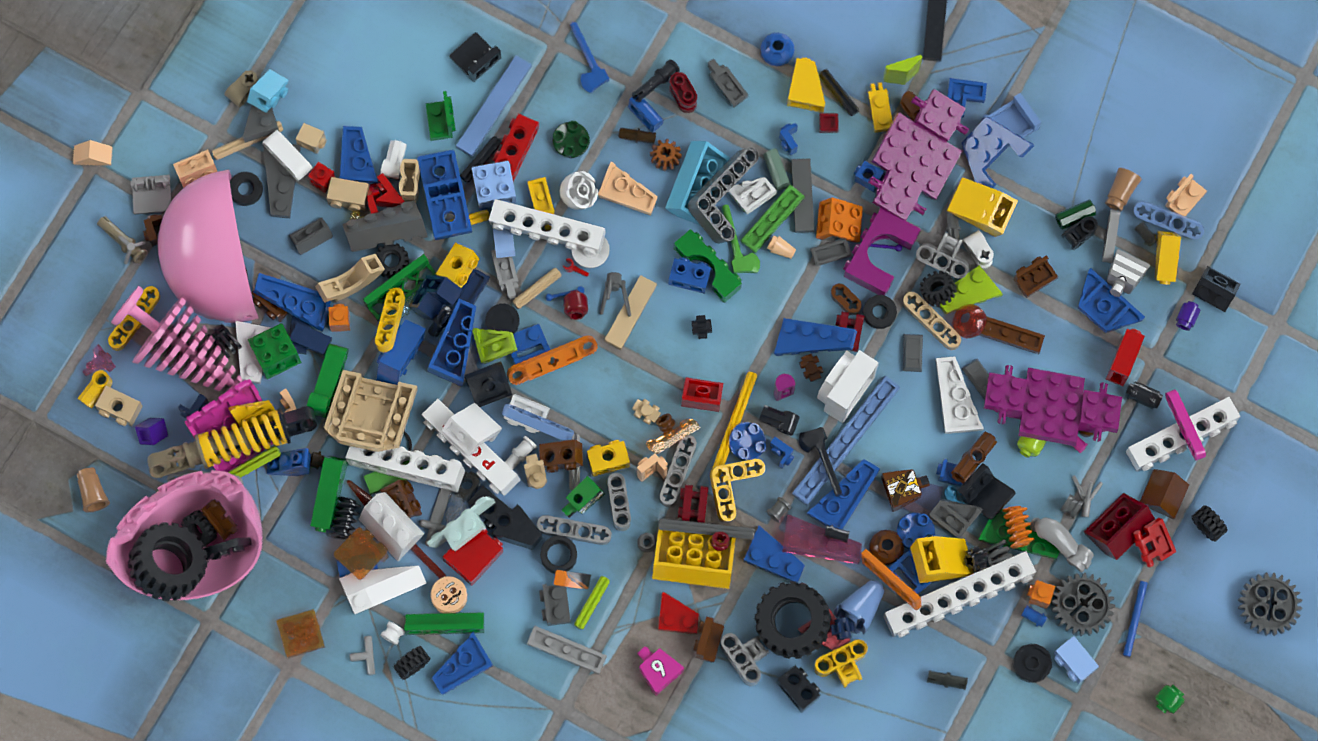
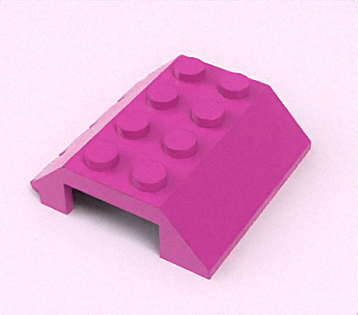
M245 379L236 385L235 389H230L219 396L217 401L213 400L204 406L200 412L196 411L187 417L185 424L194 439L197 433L201 434L207 431L209 436H211L213 429L220 434L221 427L223 426L230 431L231 424L233 423L240 428L228 408L263 400L252 381ZM262 444L260 452H255L251 448V454L248 456L241 451V457L238 459L231 454L230 461L226 462L221 458V463L219 465L214 463L213 468L216 471L229 472L264 451L265 448Z

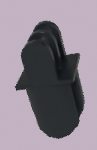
M221 324V327L219 329L215 328L211 334L215 339L213 344L215 346L219 345L222 349L221 352L227 358H230L224 347L226 346L232 354H235L236 350L230 341L239 350L242 348V345L233 337L228 328Z

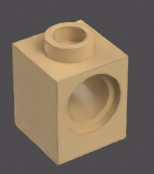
M303 123L296 137L297 145L317 154L320 149L325 147L327 142L324 131Z

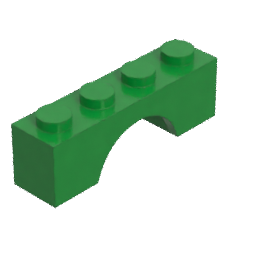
M690 229L674 243L673 249L682 258H687L690 261H703L712 268L715 275L712 291L724 303L741 289L742 280L738 274L732 273L728 269V264L715 255L716 252L710 245H705L702 236L698 232L694 233Z

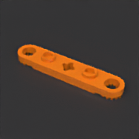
M589 335L583 336L511 366L507 371V377L513 385H520L525 381L533 380L579 361L583 357L594 354L597 351L598 344L594 337ZM588 341L592 343L589 349H583L584 343L586 344ZM554 357V363L551 364L550 358ZM515 371L522 372L518 378H513V373Z

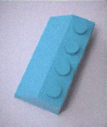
M691 141L665 209L679 218L699 224L688 210V202L730 158L707 141Z

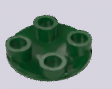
M570 121L559 125L555 129L552 143L560 155L567 158H576L586 152L589 147L590 137L588 131L577 121Z

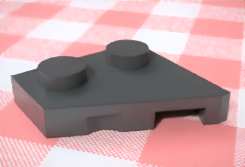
M253 105L251 106L243 133L245 143L271 135L276 130L279 131L272 107L267 112H264Z
M941 499L929 516L957 538H960L983 509Z

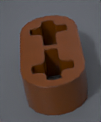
M841 283L835 284L832 287L831 298L845 312H849V315L852 316L860 312L861 301L849 288ZM836 289L838 291L842 289L843 296L845 298H843L841 295L836 296ZM847 300H848L851 304H854V303L857 304V305H856V310H855L854 308L849 309L850 304L847 302Z

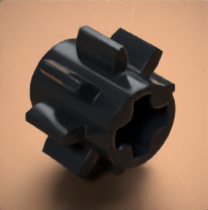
M697 315L696 320L691 321L693 335H698V339H706L707 334L712 333L711 319H706L705 315Z
M979 546L966 551L967 555L964 558V562L968 568H973L974 572H977L987 567L986 564L989 557L985 550H980Z

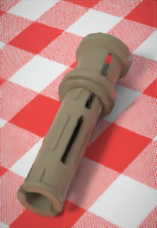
M106 216L99 219L97 225L121 246L124 253H127L128 249L119 239V236L125 238L129 243H136L134 238L126 236ZM140 246L135 247L131 251L130 256L135 263H139L146 257L147 250L142 249Z

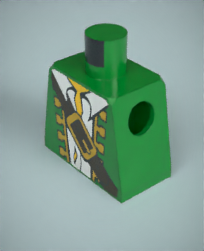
M587 476L567 495L566 499L569 503L562 511L568 518L576 511L583 514L601 499L605 493ZM580 497H583L582 502L578 503V499Z

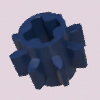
M849 618L835 619V625H831L832 636L836 635L837 640L852 638L851 633L855 632L854 622H849Z

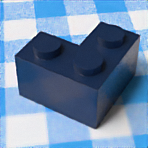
M426 275L408 307L424 319L433 320L435 315H438L441 311L443 304L454 305L458 301L462 288L447 277Z

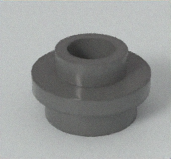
M644 533L639 536L637 545L641 551L651 552L656 548L657 540L653 534ZM645 540H649L651 544L649 546H645L643 542Z

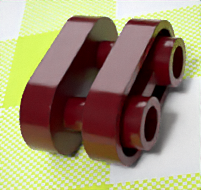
M674 73L670 78V93L682 112L691 113L697 107V93L684 73Z
M842 311L841 315L837 314L835 326L847 328V326L854 327L857 334L853 349L850 351L858 352L864 315L857 314L856 319L848 318L849 312Z
M685 484V488H681L680 499L684 501L683 507L679 506L678 518H682V521H689L690 517L697 518V522L705 523L708 487L701 486L699 492L692 491L693 485ZM692 499H699L698 510H691Z

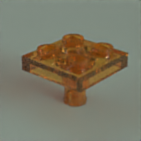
M314 609L276 620L287 659L325 648Z

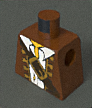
M913 469L882 473L881 477L892 512L919 500L922 496L920 489L930 486L927 475L916 478Z

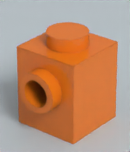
M335 304L333 307H329V326L331 332L350 331V312L348 306Z
M1036 580L1034 585L1030 584L1027 596H1030L1028 603L1047 609L1050 605L1055 586Z

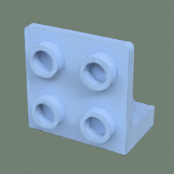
M509 161L472 168L479 210L492 208L495 199L512 204L516 203Z

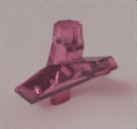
M98 344L93 349V359L86 363L87 368L82 372L85 376L101 369L111 372L116 366L111 361V355L105 353Z

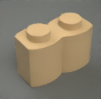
M403 159L400 165V196L405 202L415 200L416 203L419 197V164L417 159Z

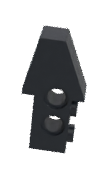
M484 486L468 502V507L472 508L476 501L482 497L494 499L495 503L492 505L494 508L493 513L487 514L483 512L479 515L485 520L483 523L489 529H495L492 533L493 538L496 537L498 540L533 550L542 540L541 532L521 506L517 504L512 510ZM502 518L509 520L506 526H501L498 522Z

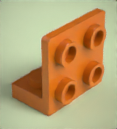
M833 197L819 202L816 238L823 240L835 236L856 243L860 242L863 207Z

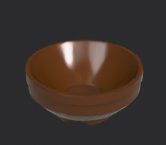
M881 530L871 538L869 552L884 565H891L902 557L904 544L896 532ZM884 540L892 541L893 548L891 550L883 549L882 542Z

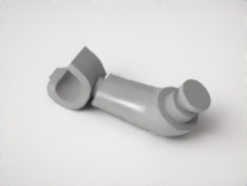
M1047 517L1032 519L1030 529L1037 532L1040 538L1052 543L1066 557L1070 565L1075 566L1081 573L1089 568L1094 557L1093 552L1082 544L1078 545L1061 523Z

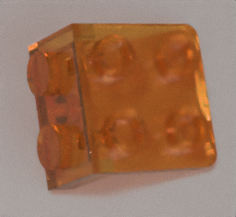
M358 527L334 552V557L359 580H362L380 561L385 562L389 558L386 546L381 542L377 543L374 541L373 534L367 529L363 530L361 527Z

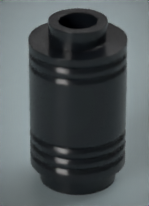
M1137 381L1133 384L1130 383L1126 390L1128 399L1151 409H1157L1163 397L1160 391Z

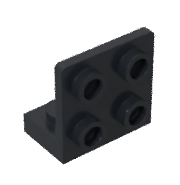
M475 32L449 55V58L475 82L501 59V50L496 45L492 48Z
M984 463L957 490L965 504L981 507L983 510L980 514L989 520H993L1016 494L1014 489L995 478L989 467Z

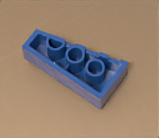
M458 299L427 369V372L461 387L464 382L475 318V305Z

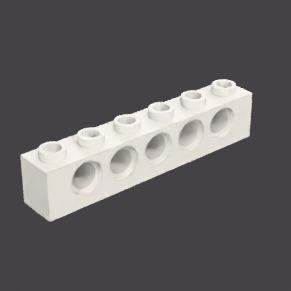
M497 199L494 200L489 217L490 225L496 230L503 231V229L511 230L510 232L515 235L526 234L534 240L545 239L547 243L552 245L564 244L566 248L576 250V248L583 249V252L590 255L600 254L606 233L603 227ZM509 215L515 216V220L513 222H507L505 221L506 217ZM526 220H532L533 225L530 227H525L524 222ZM544 225L552 226L548 232L542 231V227ZM567 229L570 231V234L566 237L560 235L562 230ZM582 234L588 236V239L584 242L578 240Z
M1227 397L1189 417L1202 443L1204 441L1203 438L1207 436L1212 438L1221 433V429L1225 427L1230 429L1237 425V421L1241 416L1230 397ZM1213 416H1219L1222 419V422L1218 423L1214 421ZM1177 423L1128 447L1126 453L1136 471L1141 469L1147 471L1154 466L1153 463L1157 461L1160 463L1165 462L1171 458L1169 455L1175 452L1178 455L1187 450L1188 445L1185 439L1180 437L1179 433L1181 430ZM1196 424H1202L1205 427V431L1198 430ZM1163 441H1169L1172 447L1166 448L1163 445ZM1152 449L1155 456L1147 455L1146 450Z
M350 446L345 457L351 466L458 492L465 473L462 464L457 460L450 459L448 461L438 455L428 456L421 451L414 450L412 452L401 446L380 452L373 451L374 453L371 456H366L371 450ZM387 456H392L390 460L384 461ZM404 461H410L407 465H402ZM423 465H428L426 469H420ZM443 469L446 470L445 473H443V474H438V472H439L440 470H443Z

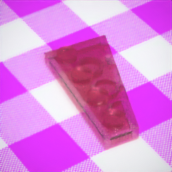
M787 514L782 552L854 564L860 563L862 543L849 538L847 543L832 538L828 540L824 536V528Z

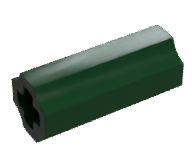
M1089 199L1056 213L1055 219L1060 229L1063 230L1078 223L1087 216H1095L1096 209Z

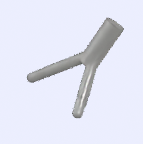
M119 236V239L128 249L124 264H128L131 251L135 247L146 244V241L133 244Z
M1072 476L1083 500L1081 517L1089 518L1091 500L1103 483L1099 482L1091 493L1093 482L1090 481L1085 496L1076 476Z

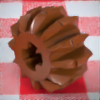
M665 139V143L659 140L658 145L653 144V151H650V156L653 157L651 163H656L657 169L663 166L664 172L667 170V167L673 170L674 165H679L680 163L678 159L682 158V154L679 153L681 151L680 146L675 147V141L669 144L668 139Z

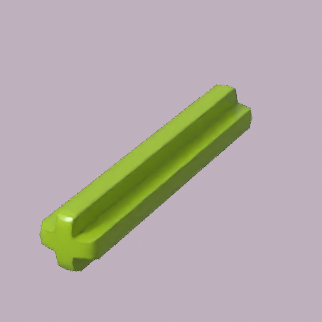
M273 446L230 470L228 473L241 478L279 457L281 452L278 447Z
M604 576L599 578L574 623L577 628L584 629L610 583L608 578Z

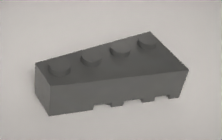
M415 200L407 201L401 205L389 207L383 211L371 213L365 217L353 219L342 224L352 252L375 248L379 243L391 245L395 240L404 239V242L411 241L412 237L421 236V238L428 237Z

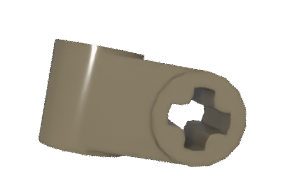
M250 70L242 73L228 87L225 96L238 107L243 106L248 100L250 88L258 81L256 73Z

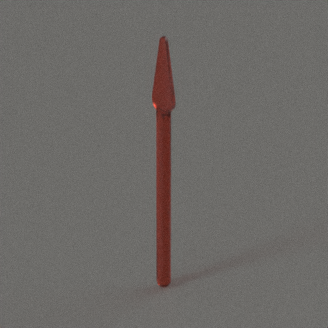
M351 480L347 481L350 488L365 507L373 497ZM415 543L411 550L439 579L447 577Z

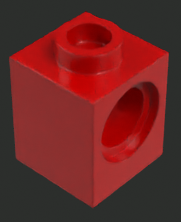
M318 161L309 173L308 180L311 185L326 193L329 189L331 177H336L333 170Z

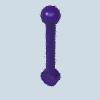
M872 243L869 246L875 248L895 249L898 252L902 250V246L900 244L893 246Z

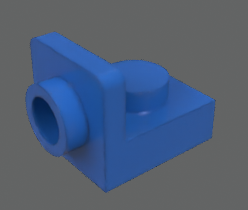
M774 437L770 442L771 451L779 457L781 455L784 456L779 463V467L789 466L794 459V449L777 437Z
M944 459L942 464L939 463L936 475H939L938 481L961 486L962 483L954 480L951 471L957 464L949 463L947 459Z

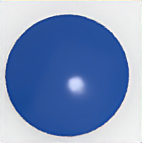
M744 422L738 424L731 431L729 446L733 454L741 460L757 459L766 450V438L758 424Z
M909 513L899 521L897 534L902 539L904 547L911 550L910 547L916 539L935 536V527L927 514Z

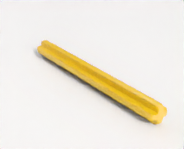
M749 371L746 375L712 469L726 463L730 452L729 436L734 427L740 424L757 379V374ZM719 469L718 473L715 474V477L720 478L722 472H719Z

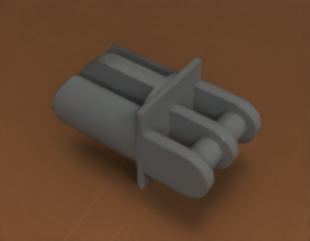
M1005 539L987 549H982L986 551L989 557V566L986 568L1013 557L1012 553L1002 556L1010 551L1008 546L998 549L1007 543Z

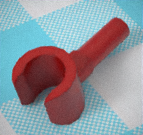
M566 259V262L571 264L570 267L563 265L566 272L574 271L588 277V272L575 266L572 259Z

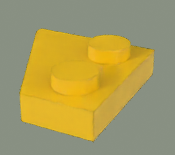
M269 400L228 408L240 427L243 420H246L248 426L252 427V417H256L258 423L262 424V414H266L268 420L272 421V417L269 418L268 413L275 411Z

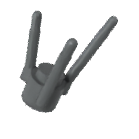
M610 272L607 274L600 315L604 313L606 301L610 299L611 291L615 292L621 288L627 314L629 317L631 316L625 288L626 281L621 280L622 275L620 273Z

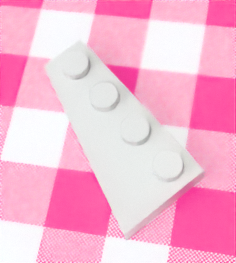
M956 357L936 358L945 434L983 431V425L971 400L970 392L966 387Z

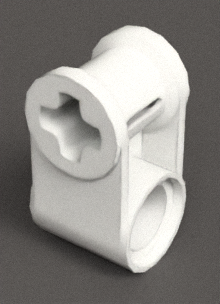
M978 230L962 239L965 249L972 256L976 264L980 265L983 269L989 268L993 262L994 253L983 234Z

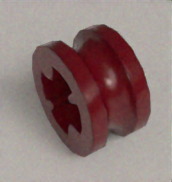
M725 532L714 533L711 541L713 549L717 551L726 550L729 546L728 534Z

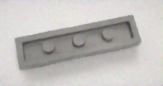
M534 626L527 645L598 675L607 658V655L537 626Z

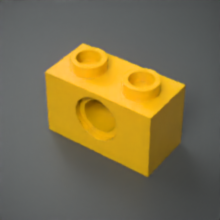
M455 243L436 272V275L447 277L462 288L467 283L473 269L477 267L479 257L473 250Z
M614 440L606 446L595 445L590 447V450H587V458L593 477L630 467V460L624 441ZM606 453L612 454L613 459L606 461L603 459V455Z

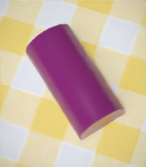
M781 374L777 377L774 387L776 401L794 394L796 382L791 375Z

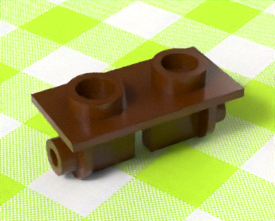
M213 499L201 509L223 540H226L231 534L233 535L238 531V525L235 524L232 518L224 516L226 510L220 504V501Z

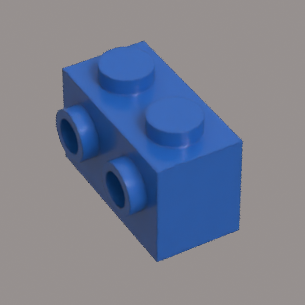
M674 258L668 285L705 294L711 275V267L702 262L692 263L687 258Z

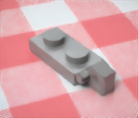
M492 250L491 254L499 286L502 292L507 291L509 301L516 298L514 289L519 287L513 258H496V250Z

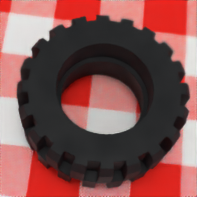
M164 522L160 525H152L141 534L129 553L128 568L132 569L129 573L132 579L135 578V585L138 588L141 587L143 593L146 595L149 593L152 595V598L157 600L160 597L162 601H169L171 598L176 601L181 597H186L195 589L206 573L205 569L207 568L208 561L205 560L207 552L202 549L204 544L201 540L198 541L196 539L198 536L194 532L191 534L188 531L189 528L185 526L182 528L178 527L179 524L177 523L169 525L167 522ZM163 549L174 553L182 563L183 573L169 574L161 570L153 559V551Z
M790 581L789 584L782 582L776 588L774 586L769 589L770 592L767 595L763 594L761 603H758L756 607L757 614H755L754 620L756 621L755 627L760 639L773 653L778 656L782 655L784 658L790 659L795 657V659H800L804 655H812V651L815 649L818 651L821 648L822 642H826L827 634L831 630V614L827 603L816 589L809 587L805 583L799 584L796 581ZM789 603H801L808 608L811 614V624L808 630L795 638L781 635L775 626V617L778 611Z

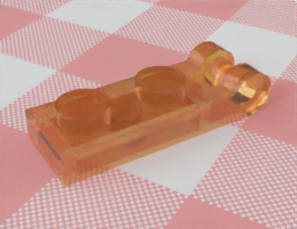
M692 418L685 419L680 422V426L664 432L663 436L657 440H648L646 446L653 453H661L700 429V426Z

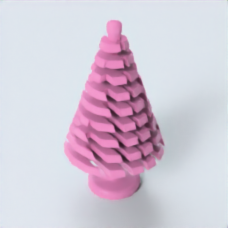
M138 286L111 321L113 325L117 326L127 315H130L152 331L132 363L139 364L155 343L162 338L145 362L144 367L150 368L153 366L167 347L172 345L161 359L156 370L163 371L180 351V355L174 361L167 374L175 375L189 358L190 361L179 376L181 379L185 380L196 366L199 365L198 371L192 377L191 382L198 383L206 371L209 372V376L203 382V386L209 387L217 378L219 382L214 387V390L220 391L225 385L229 386L227 391L233 390L243 380L240 375L235 380L231 378L236 370L233 365L226 372L222 371L228 362V358L225 355L217 365L213 364L222 350L219 345L212 350L208 358L204 357L215 341L212 335L205 340L197 351L195 350L207 332L205 325L198 330L188 344L186 343L201 321L198 315L190 321L189 325L178 337L176 336L194 311L191 305L183 311L170 329H167L186 303L187 299L184 295L176 301L159 323L136 305V302L143 294V289Z

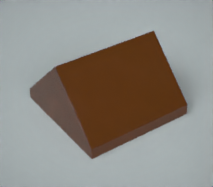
M1154 469L1140 502L1147 505L1149 509L1174 520L1189 484L1175 472Z

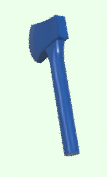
M573 22L570 24V27L591 68L590 73L581 75V85L584 90L592 93L599 86L610 81L605 69H601L596 63L577 22Z

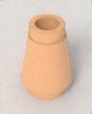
M773 235L767 246L770 253L792 259L796 251L784 239Z

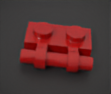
M1157 518L1144 526L1146 534L1143 536L1140 530L1133 532L1134 543L1139 547L1140 557L1147 567L1154 565L1152 560L1154 557L1158 561H1163L1176 553L1162 518ZM1148 542L1151 544V550H1148L1146 546Z

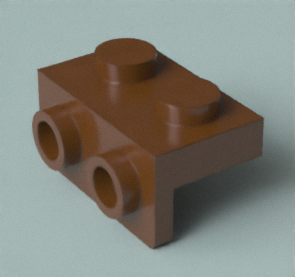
M1047 255L1043 258L1041 256L1037 257L1031 262L1032 265L1027 268L1023 266L1016 271L1014 282L1026 298L1058 279V275L1048 262L1049 258Z
M706 616L705 622L701 621L698 632L702 634L700 640L696 639L693 651H696L695 658L712 663L715 662L724 630V625L715 623L714 618Z

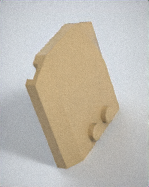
M343 370L324 425V431L343 445L375 452L399 448L418 390L417 386L398 382V385L371 380L362 378L360 373Z

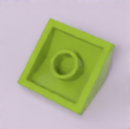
M917 55L887 65L883 81L905 85L919 71L922 56Z

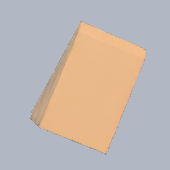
M92 140L74 146L73 165L111 166L112 146Z

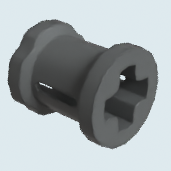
M778 497L777 502L771 509H767L766 513L779 523L782 515L787 510L790 511L792 507L783 498Z

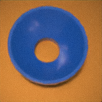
M772 33L761 44V56L765 62L772 66H783L793 58L794 44L787 35ZM779 41L784 47L781 50H775L772 45L774 42Z

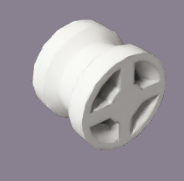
M388 622L387 629L381 633V636L392 644L398 645L399 638L404 635L405 631L396 624Z

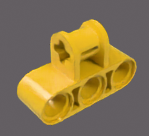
M860 639L854 640L819 657L814 665L815 673L820 677H825L836 672L844 688L847 687V684L857 679L859 681L862 680L861 673L855 662L865 657L868 650L867 644ZM861 646L863 653L856 654L853 651V647ZM843 654L846 657V661L838 662L835 656ZM825 662L829 668L826 671H821L818 668V664Z

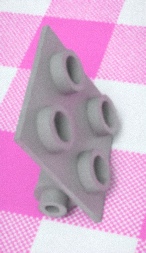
M170 175L132 178L131 188L133 191L134 214L165 212L171 203Z

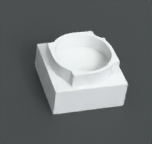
M860 350L856 356L846 351L819 390L817 399L825 403L824 412L843 424L874 380L879 363Z

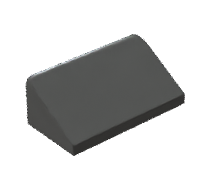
M321 217L289 235L299 254L302 255L331 239L333 235Z

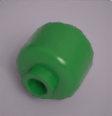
M1173 684L1171 686L1165 685L1155 696V700L1158 702L1156 707L1164 714L1167 711L1174 714L1185 702L1183 698L1185 694Z

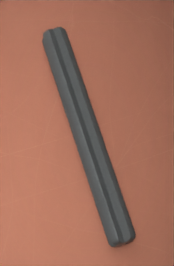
M663 518L659 520L658 526L660 530L704 535L725 532L729 537L754 539L755 529L749 527Z

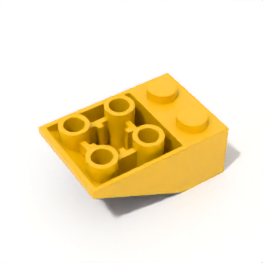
M962 177L947 211L984 232L997 237L1004 233L1018 200L1001 191Z
M939 536L918 538L910 547L919 583L962 578L974 574L973 568H968L964 562V558L967 555L966 551H968L965 539Z

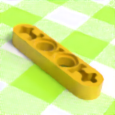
M153 286L146 287L136 302L138 307L142 306L145 308L147 314L152 312L160 300L158 289ZM154 292L155 298H150L148 300L147 294H152ZM127 315L108 338L110 347L115 351L124 349L142 324L132 316ZM128 321L134 323V327L130 331H126L123 328L124 324ZM121 330L123 334L127 335V337L122 335V337L120 338V341L122 343H117L116 345H114L115 343L113 339H119V337L121 336L119 331Z
M397 287L388 291L378 325L375 344L380 352L390 351L394 346L405 304L403 290ZM390 310H397L395 314L388 315ZM386 325H393L391 329L384 330Z

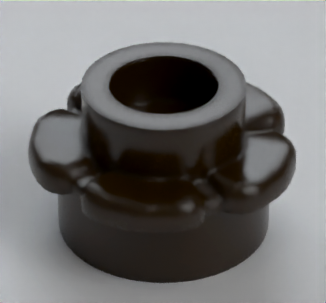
M321 451L313 452L311 456L310 467H314L316 470L319 469V466H323L324 455H321Z

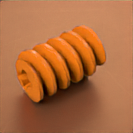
M1012 506L1003 509V512H1007L1004 515V519L1009 520L1005 524L1006 527H1010L1007 533L1012 535L1009 538V542H1013L1010 546L1011 548L1027 546L1029 542L1034 540V538L1027 536L1032 533V530H1026V527L1031 525L1030 522H1024L1025 519L1029 518V515L1023 514L1027 507Z

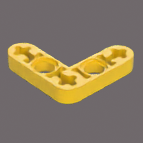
M752 459L714 467L710 471V481L717 516L721 521L728 522L736 516L731 481L762 475L765 471V464L762 460ZM754 463L760 467L757 473L755 470L747 471V468L754 466ZM735 466H739L742 469L740 477L733 474ZM719 469V472H723L721 483L725 482L726 485L717 487L716 484L720 483V479L715 477V474L718 473ZM721 488L726 489L728 493L726 499H721L718 495ZM727 501H729L730 504H726V509L728 511H731V514L728 515V518L726 515H723V511H725V505H720V503H724Z

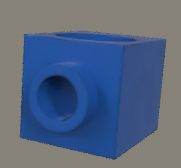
M864 161L862 166L858 165L854 171L855 182L875 192L877 187L868 183L870 178H865L863 174L870 173L873 177L882 181L884 171Z

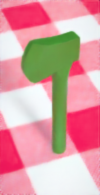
M723 205L724 217L735 230L729 205ZM735 231V237L730 241L733 250V260L731 261L733 273H758L760 268L759 258L753 252L743 257Z

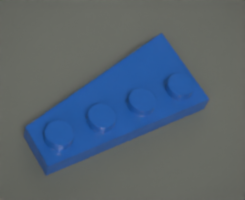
M261 273L258 274L253 293L321 332L324 330L331 301L324 302L318 291Z
M784 318L774 354L776 356H783V354L796 355L803 352L818 353V351L852 350L857 331L850 328Z
M863 459L839 482L843 494L836 497L832 489L807 512V515L825 526H831L832 524L833 527L843 530L879 473L880 468Z

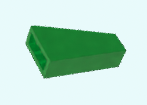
M333 456L324 457L310 525L315 527V531L326 533V530H331L332 520L335 518L334 512L337 510L336 504L339 502L338 497H340L348 462L346 459Z

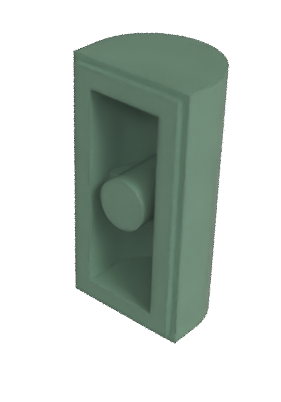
M775 148L764 153L763 157L776 190H783L790 185L778 150Z

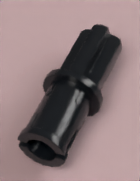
M444 306L439 314L433 318L434 322L428 329L431 336L434 337L435 335V337H438L441 330L447 326L448 319L453 313L449 306Z

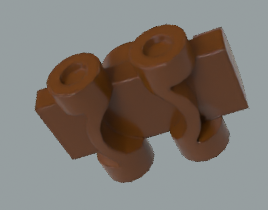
M811 353L801 357L802 361L799 362L801 369L805 368V372H803L805 379L809 378L810 382L821 379L820 374L824 373L822 366L817 367L816 363H819L818 356H812Z

